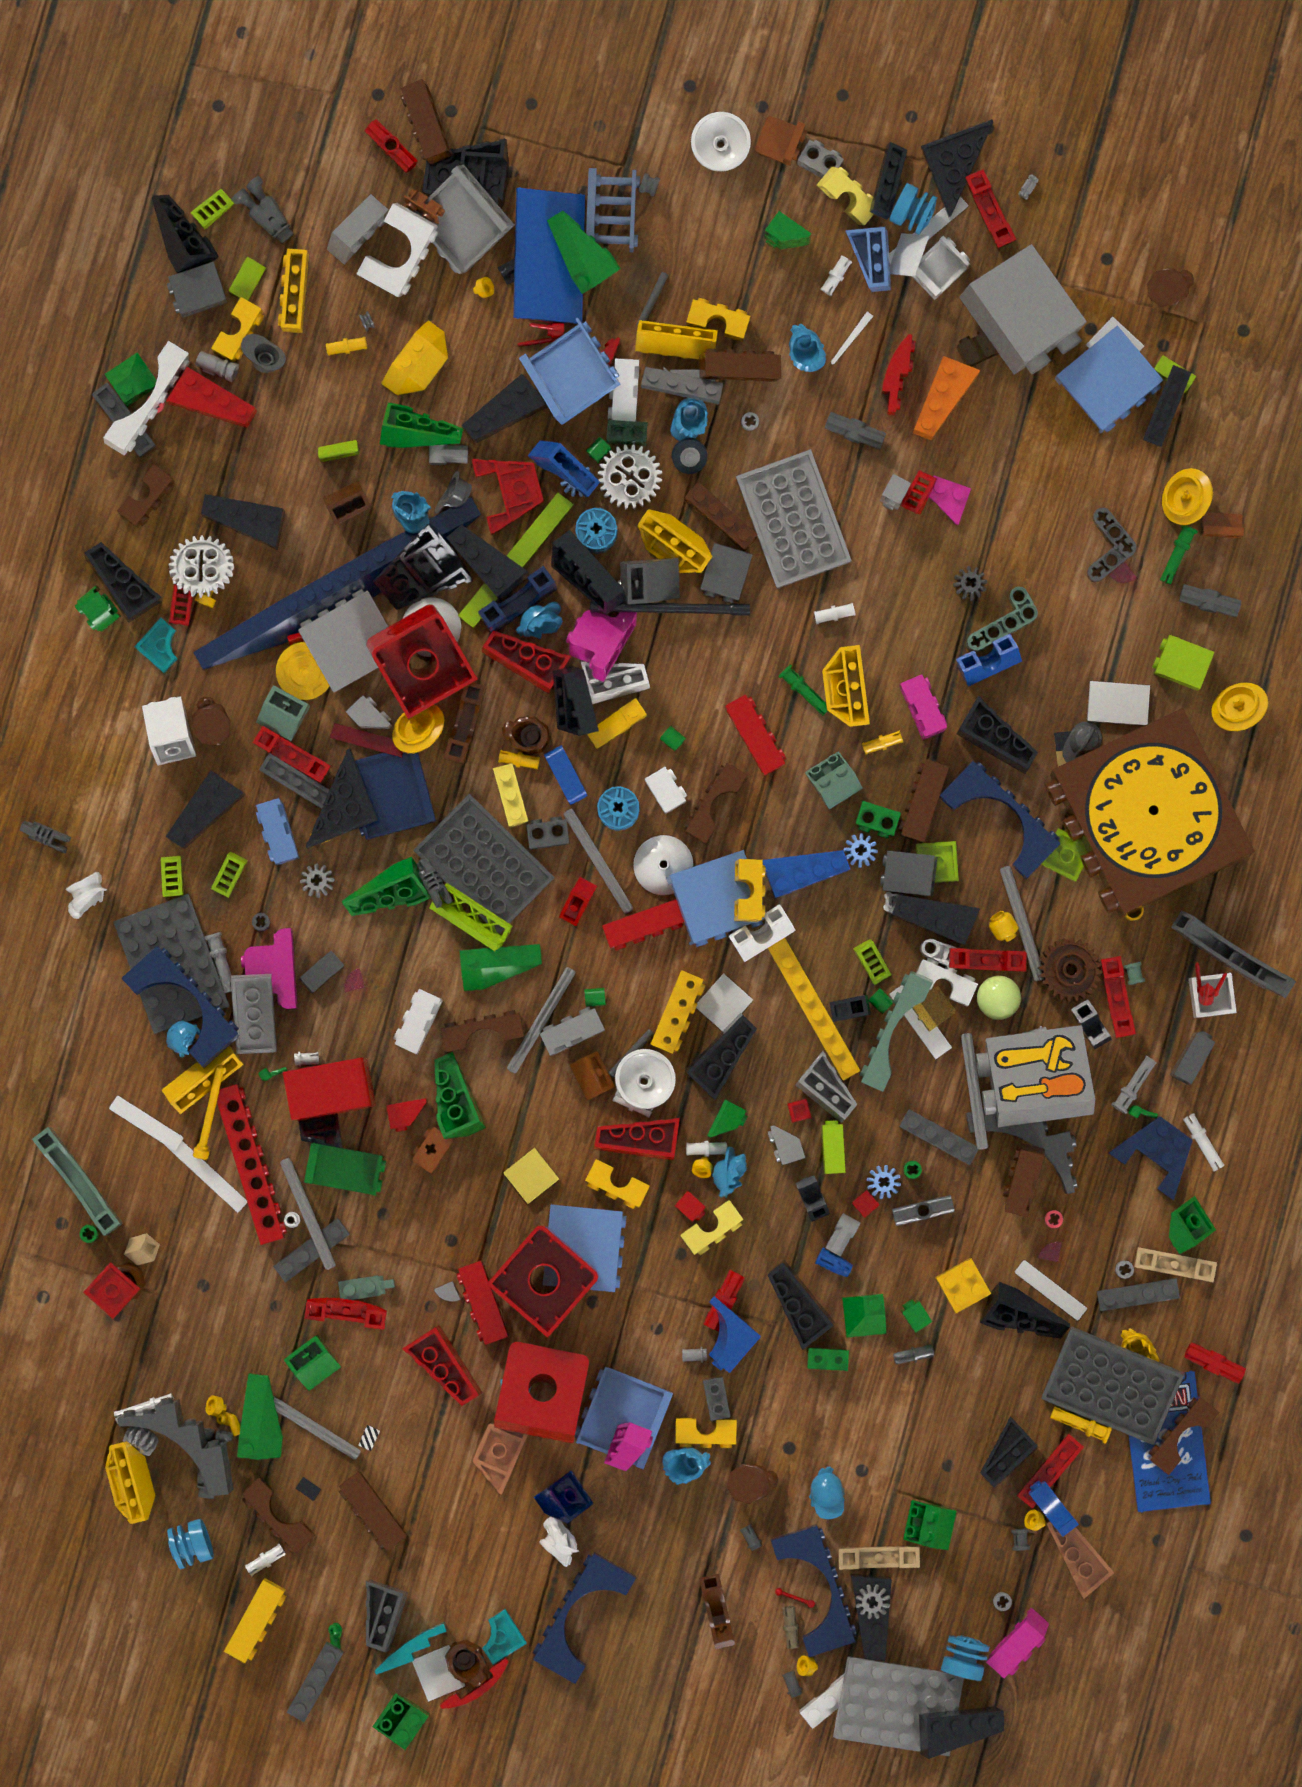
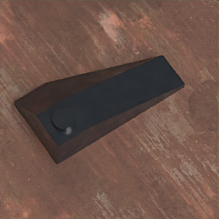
M154 195L152 197L166 252L176 273L211 263L219 257L210 240L206 236L202 237L199 234L195 223H190L183 216L184 211L170 195Z
M998 1282L991 1291L980 1319L981 1324L997 1330L1005 1331V1328L1017 1329V1333L1032 1331L1038 1336L1060 1339L1070 1328V1323L1019 1289L1002 1282Z

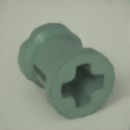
M1141 962L1124 965V969L1127 970L1128 985L1145 982V978L1142 977Z

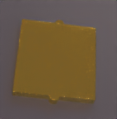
M938 985L928 992L925 1001L912 1008L918 1016L917 1019L921 1020L929 1032L956 1013V1010L948 1001L949 998L945 997Z

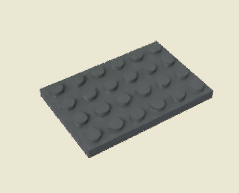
M470 794L413 850L421 859L427 858L432 867L434 866L437 870V874L446 883L509 924L555 878ZM478 914L486 923H488L485 915ZM499 924L494 925L496 932L499 934L505 929Z
M189 894L113 921L130 969L156 946L161 950L165 948L172 955L170 960L174 964L178 962L185 969L183 974L187 978L192 977L199 985L197 989L200 993L205 991L212 999L210 1003L214 1008L217 1006L221 1009L230 1007L213 958L209 955L210 950ZM163 984L150 987L140 993L154 1034L168 1030L178 1021L189 1022L203 1017L198 1000L193 994L182 987Z
M1071 1326L1041 1399L1154 1445L1182 1382L1184 1372Z

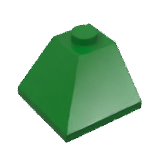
M138 352L105 374L126 407L154 390L157 382Z
M724 1100L707 1136L711 1138L737 1129L739 1125L743 1127L748 1117L745 1115L746 1110Z
M1195 1196L1171 1213L1169 1239L1179 1254L1196 1246L1216 1231Z
M882 1293L842 1297L846 1338L887 1334L884 1297Z

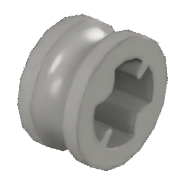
M748 412L744 414L741 419V425L745 430L752 431L758 427L759 418L755 413ZM752 416L755 418L753 421H756V423L748 427L745 418L749 419Z
M1123 1260L1117 1263L1115 1272L1120 1278L1126 1279L1133 1275L1134 1267L1129 1261ZM1125 1264L1129 1265L1127 1268L1130 1269V1272L1122 1275L1119 1267Z
M999 1592L994 1596L993 1604L998 1610L1006 1611L1011 1607L1012 1599L1007 1593ZM1001 1596H1004V1599H1008L1005 1607H1001V1604L997 1605Z

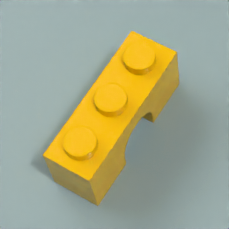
M240 297L231 313L232 317L241 323L240 331L235 335H227L221 331L211 348L212 351L230 360V362H235L236 359L240 360L243 355L241 342L245 336L254 334L252 331L255 326L261 324L264 318L262 308Z
M693 299L686 326L706 329L710 320L721 319L726 324L724 337L744 342L750 321V316L747 315L746 311L736 309L735 312L728 310V306L723 304L715 306L709 304V301L706 299Z
M738 859L735 861V881L746 883L750 888V896L748 899H737L734 901V921L759 922L765 916V905H762V897H765V885H762V877H765L766 867L763 865V860Z
M596 1159L585 1180L589 1182L587 1186L596 1191L599 1188L607 1191L605 1195L614 1200L617 1197L625 1200L623 1204L632 1209L635 1206L640 1207L650 1185L632 1177L627 1186L618 1188L612 1184L610 1179L614 1168Z
M676 1418V1443H680V1447H692V1444H700L702 1448H712V1444H720V1448H732V1444H736L737 1420L718 1419L716 1420V1428L712 1433L702 1434L697 1430L696 1418Z

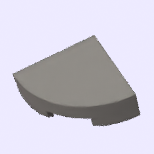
M453 1281L434 1289L436 1294L446 1301L461 1300Z

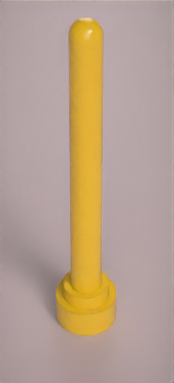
M222 1066L216 1067L200 1142L193 1150L192 1156L198 1159L206 1160L209 1157L210 1150L207 1143L224 1071Z

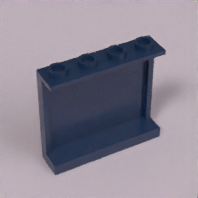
M403 752L402 757L381 753L356 760L378 817V821L359 828L361 837L365 836L366 840L436 822L418 752Z

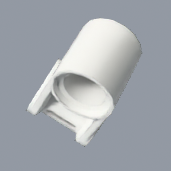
M927 939L921 943L920 952L923 956L949 967V948L956 947L934 939ZM928 942L935 946L932 954L925 951V945Z

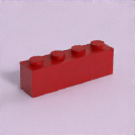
M745 694L727 704L725 710L765 777L784 766V760L787 758L781 748L777 750L774 744L777 741L772 732H767L765 729L766 721L761 714L757 715L754 710L757 707L752 697L747 698Z
M675 899L602 925L610 949L614 948L617 951L626 948V943L633 941L634 944L645 941V937L652 934L654 938L664 934L663 930L671 928L674 931L682 928V923L685 922L678 902Z
M482 1260L459 1268V1273L456 1276L459 1284H464L466 1292H463L466 1303H470L473 1311H470L473 1323H478L480 1330H477V1335L480 1342L484 1341L485 1345L508 1337L509 1335L493 1290L487 1285L489 1279Z

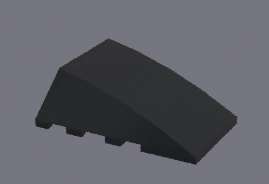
M506 138L495 142H483L474 146L467 145L457 149L451 148L453 156L434 164H430L426 160L423 193L432 195L453 174L451 171L456 166L464 165L496 204L502 208L505 202L509 170Z
M427 524L373 581L394 608L398 610L421 601V598L429 595L432 597L437 595L439 591L447 588L449 590L456 588L458 584L463 582L469 583L473 579L459 555L436 527Z

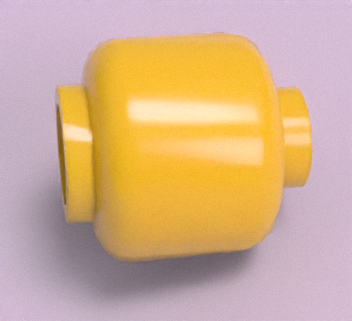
M1000 911L990 918L989 928L997 940H1006L1008 942L1016 937L1015 933L1018 931L1019 926L1011 913Z

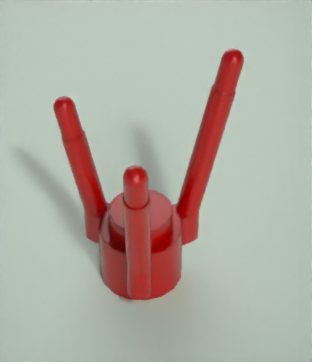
M541 321L548 323V325L530 323V327L547 329V336H551V338L520 342L517 346L554 342L564 335V323Z
M1196 963L1198 1001L1200 1004L1208 1006L1213 1004L1214 997L1219 995V990L1227 977V973L1222 975L1215 989L1209 983L1202 986L1199 963Z

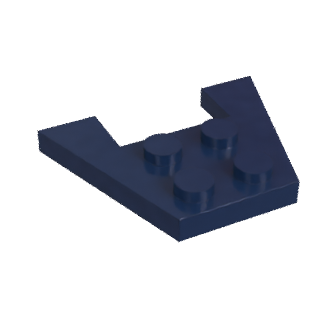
M1159 1116L1108 1153L1124 1165L1136 1149L1168 1172L1157 1189L1174 1201L1193 1140Z

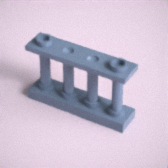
M589 168L586 234L588 236L592 235L596 239L595 242L597 244H629V251L633 253L634 247H638V235H634L636 188H640V176H636V170H632V178L601 177V175L597 174V168ZM596 186H632L631 197L600 196V194H596ZM600 204L631 205V217L599 216V214H595L596 206H600ZM599 224L630 225V236L598 235V233H595V226H599Z

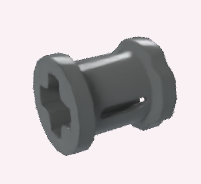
M1029 1529L1011 1530L1014 1538L1013 1551L1030 1550L1027 1537Z

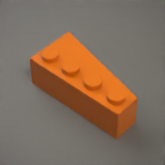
M943 356L913 433L932 440L977 378L980 370Z

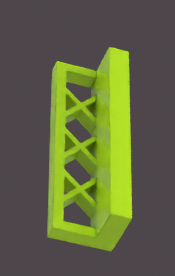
M446 883L445 887L448 892L453 894L455 901L446 904L441 895H439L442 900L441 907L436 908L432 902L429 908L493 951L499 949L504 944L513 926ZM462 903L470 905L472 912L467 913L464 911ZM478 914L485 915L488 923H482L479 920ZM499 924L505 928L503 935L496 932L494 925Z

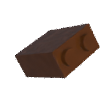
M359 481L323 498L335 525L371 508Z

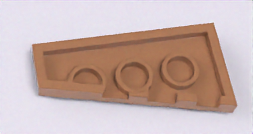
M1048 1521L1046 1524L1082 1598L1085 1599L1112 1576L1114 1572L1076 1527L1062 1537L1050 1521Z

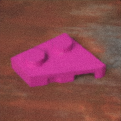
M933 476L937 480L929 498L948 515L955 525H959L971 488Z

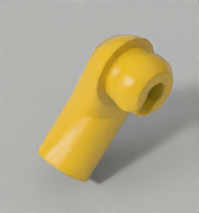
M221 1412L216 1417L218 1424L230 1426L233 1436L240 1434L241 1426L236 1415Z

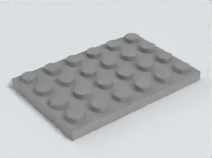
M811 449L736 476L776 589L852 562Z
M848 1656L833 1737L920 1752L919 1714L958 1710L964 1678L942 1671ZM950 1751L941 1755L950 1756Z

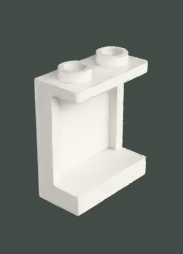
M944 236L922 256L916 275L912 276L934 300L970 267L969 257L964 252L960 253L955 248L956 244L949 237L946 239Z

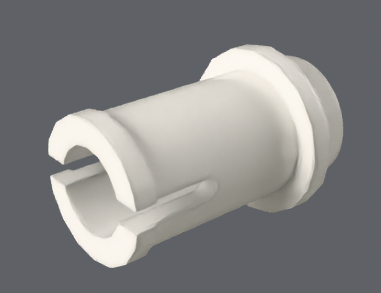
M298 1052V1054H294L295 1066L319 1065L318 1052Z
M289 1212L286 1214L284 1222L288 1227L295 1228L300 1223V1217L295 1212ZM290 1216L294 1217L295 1222L293 1224L289 1222Z

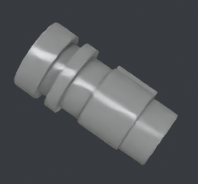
M202 351L199 353L195 364L197 367L202 368V371L211 375L217 374L222 379L225 377V380L229 382L234 381L239 370V364L235 362L230 363L228 359L222 360L217 356Z

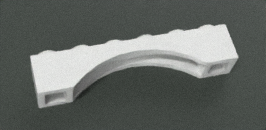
M170 341L167 342L158 356V378L149 399L133 414L114 421L103 437L106 445L124 456L127 451L131 452L136 445V438L138 435H143L147 428L146 423L149 419L152 420L158 411L156 408L160 402L162 404L165 402L169 395L167 393L171 386L175 387L179 380L178 375L181 371H185L186 367L190 364L189 353Z

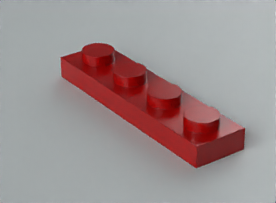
M1067 1434L1019 1491L1017 1496L1033 1509L1036 1503L1028 1493L1031 1491L1030 1486L1037 1481H1045L1051 1487L1082 1451L1084 1446L1070 1434Z

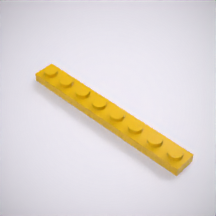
M783 938L768 947L770 954L841 1079L844 1081L860 1072L859 1067L787 940Z

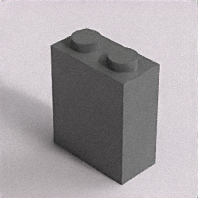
M214 262L168 277L170 283H167L170 295L174 294L176 299L173 302L175 311L180 313L183 318L228 303Z
M714 543L711 552L713 557L707 565L700 591L704 592L703 595L709 598L721 597L723 598L722 601L729 604L734 603V601L739 602L753 554Z
M887 851V855L883 857L885 875L882 874L880 882L883 891L933 896L938 857Z
M1204 1031L1193 1033L1170 1075L1186 1085L1192 1084L1215 1044L1211 1040L1213 1036Z

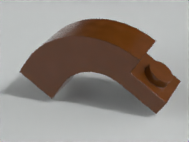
M719 1574L699 1578L715 1649L735 1645Z

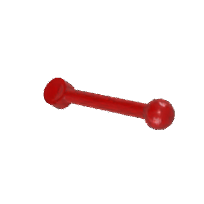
M781 1588L775 1590L777 1596H786L807 1604L809 1608L815 1606L814 1600H805L786 1593Z

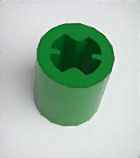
M598 437L585 452L596 463H599L612 448L601 437Z
M670 726L661 736L660 740L675 752L686 738Z
M605 988L584 989L586 1007L606 1005Z
M881 988L869 999V1002L881 1014L893 1004V1000Z
M916 1161L906 1162L903 1166L904 1175L911 1179L919 1177L922 1173L921 1165ZM909 1165H916L917 1169L915 1170L918 1171L916 1174L912 1173L909 1175L907 1167Z
M85 1225L79 1232L81 1240L86 1243L95 1242L100 1236V1231L95 1225ZM88 1228L90 1231H94V1235H92L93 1238L91 1240L90 1237L85 1236V1232H88Z

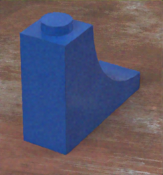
M539 441L528 455L541 469L559 476L585 497H589L600 483L561 443Z
M714 1296L709 1303L718 1314L720 1328L717 1342L709 1356L714 1359L712 1364L720 1371L724 1368L730 1373L761 1336Z
M1037 1481L1030 1486L1031 1491L1028 1492L1062 1537L1079 1525L1045 1481Z

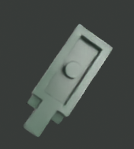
M378 1275L339 1281L340 1298L355 1300L380 1296L381 1294H386L385 1289L395 1287L394 1279L384 1280L383 1276Z

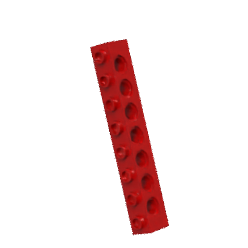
M239 1084L219 1089L217 1104L260 1245H264L285 1238L284 1234L287 1233L284 1221L281 1222L278 1215L281 1214L279 1203H275L273 1195L276 1194L273 1184H269L267 1176L270 1175L267 1164L262 1163L261 1157L264 1154L261 1145H257L255 1140L258 1134L255 1125L251 1126L249 1118H252L249 1106L245 1107L243 1099H246L244 1088H240ZM235 1100L239 1104V1109L236 1112H231L229 1104ZM237 1120H242L245 1123V1128L240 1132L235 1129V1122ZM244 1139H248L251 1143V1147L247 1151L243 1150L240 1146L241 1141ZM250 1158L255 1159L257 1162V1166L253 1170L248 1169L246 1166V1162ZM256 1177H259L263 1182L260 1189H255L252 1185V1181ZM262 1196L268 1199V1206L266 1208H261L258 1205V1200ZM267 1216H271L274 1219V1225L270 1228L264 1224V1219Z

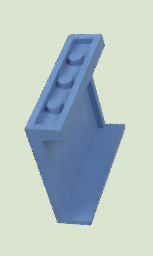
M578 317L576 318L578 325L531 358L526 354L519 358L553 416L561 425L621 385L617 379L620 376L614 366H609V357L604 351L601 352L599 349L601 347L600 342L595 336L592 338L590 334L592 329L586 321L582 323Z
M1118 325L1055 377L1057 383L1065 387L1100 429L1098 431L1100 434L1104 430L1109 432L1116 426L1114 422L1119 418L1125 419L1131 413L1130 409L1136 405L1138 408L1146 401L1145 397L1150 392L1154 395L1162 388L1160 384L1163 382L1160 375Z
M744 850L666 877L668 885L671 884L689 933L691 939L689 945L696 944L699 947L707 944V939L714 937L716 941L727 937L725 933L731 931L734 933L745 925H751L754 928L763 924L764 917L759 922L734 921V901L737 899H748L750 896L749 886L744 882L735 881V861L747 859Z
M551 1204L548 1228L598 1271V1280L590 1290L615 1292V1288H620L621 1276H617V1268L622 1267L623 1256H619V1248L624 1247V1236H621V1228L626 1226V1216H623V1211ZM544 1266L543 1285L557 1286V1273L551 1267Z
M605 1366L604 1370L600 1369L596 1381H599L597 1389L593 1388L589 1396V1400H592L589 1408L585 1407L581 1418L585 1419L582 1427H577L575 1433L576 1443L607 1454L617 1425L630 1422L651 1430V1436L653 1437L650 1447L646 1448L643 1454L633 1463L636 1467L644 1469L673 1393Z

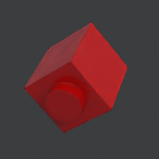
M689 1191L674 1205L692 1222L695 1219L699 1221L706 1213L704 1211L706 1207Z

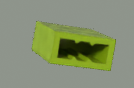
M1169 635L1167 639L1163 638L1159 647L1162 650L1160 658L1156 657L1152 666L1155 669L1153 674L1199 691L1214 651Z
M838 1120L825 1121V1125L821 1126L824 1174L846 1173L843 1124H838Z

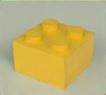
M972 1258L935 1277L954 1313L962 1311L991 1294Z

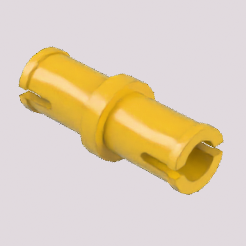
M366 337L350 340L344 338L343 341L326 343L328 356L340 353L350 354L351 351L367 349Z
M899 730L885 736L879 735L877 739L863 742L862 746L865 755H868L869 753L881 749L884 751L887 750V747L903 743V739Z
M500 750L498 763H512L517 768L523 766L538 770L540 757L523 755V752L513 753Z

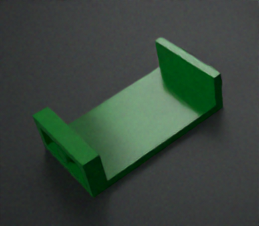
M311 1143L304 1183L376 1196L377 1192H381L383 1180L379 1179L381 1172H385L386 1160H383L384 1156Z

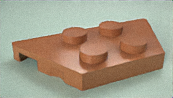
M489 1423L474 1456L473 1463L481 1470L497 1492L502 1495L528 1434L494 1428V1423Z

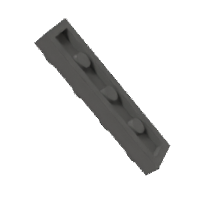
M645 367L641 388L719 404L723 383Z
M108 382L92 393V396L113 423L131 415V412ZM144 432L142 436L138 435L136 438V445L133 449L141 458L156 445L148 434Z
M269 753L259 770L322 809L329 789Z
M908 1109L899 1126L968 1165L972 1163L979 1150L976 1145Z
M339 1218L321 1230L329 1250L350 1235ZM310 1238L273 1266L284 1282L290 1280L320 1257L313 1239Z
M1177 1278L1096 1291L1100 1311L1180 1298Z
M329 1642L325 1643L287 1711L288 1714L305 1722L343 1655V1650Z

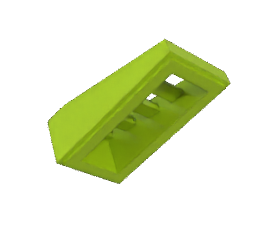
M220 189L191 212V215L206 230L231 208L234 203ZM221 196L227 204L223 206L217 198ZM213 202H215L220 207L218 211L212 205ZM207 207L214 212L213 215L206 210ZM203 212L208 218L205 220L200 213Z
M229 852L211 889L229 898L248 860L233 852ZM230 860H232L233 862L239 864L240 866L238 867V866H236V865L230 863ZM228 867L236 871V874L227 871L226 868ZM222 875H225V876H227V877L233 879V881L231 882V881H229V880L223 878ZM219 881L228 885L229 889L218 885Z
M181 856L161 857L163 897L184 896ZM177 862V866L166 867V863ZM177 870V874H167L166 871ZM178 878V882H167V879ZM168 886H178V889L168 890Z
M871 939L853 948L874 985L891 976L888 967ZM868 948H871L869 952L862 955L863 951L867 950ZM872 955H875V956H876L875 958L871 959V960L868 961V962H866V960H865V959L869 958V957L872 956ZM877 962L880 963L879 965H877L876 967H874V968H872V969L869 968L871 965H873V964H875V963H877ZM883 968L884 972L874 977L873 974Z

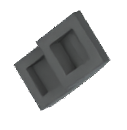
M330 951L302 975L299 980L313 994L341 970L344 964Z

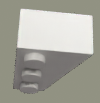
M615 358V369L620 375L617 379L621 385L609 393V399H613L612 407L608 408V419H612V425L636 426L639 360Z
M421 989L415 992L410 1002L412 1006L403 1016L402 1021L404 1024L402 1029L398 1028L393 1038L396 1040L395 1044L418 1055L443 1000Z

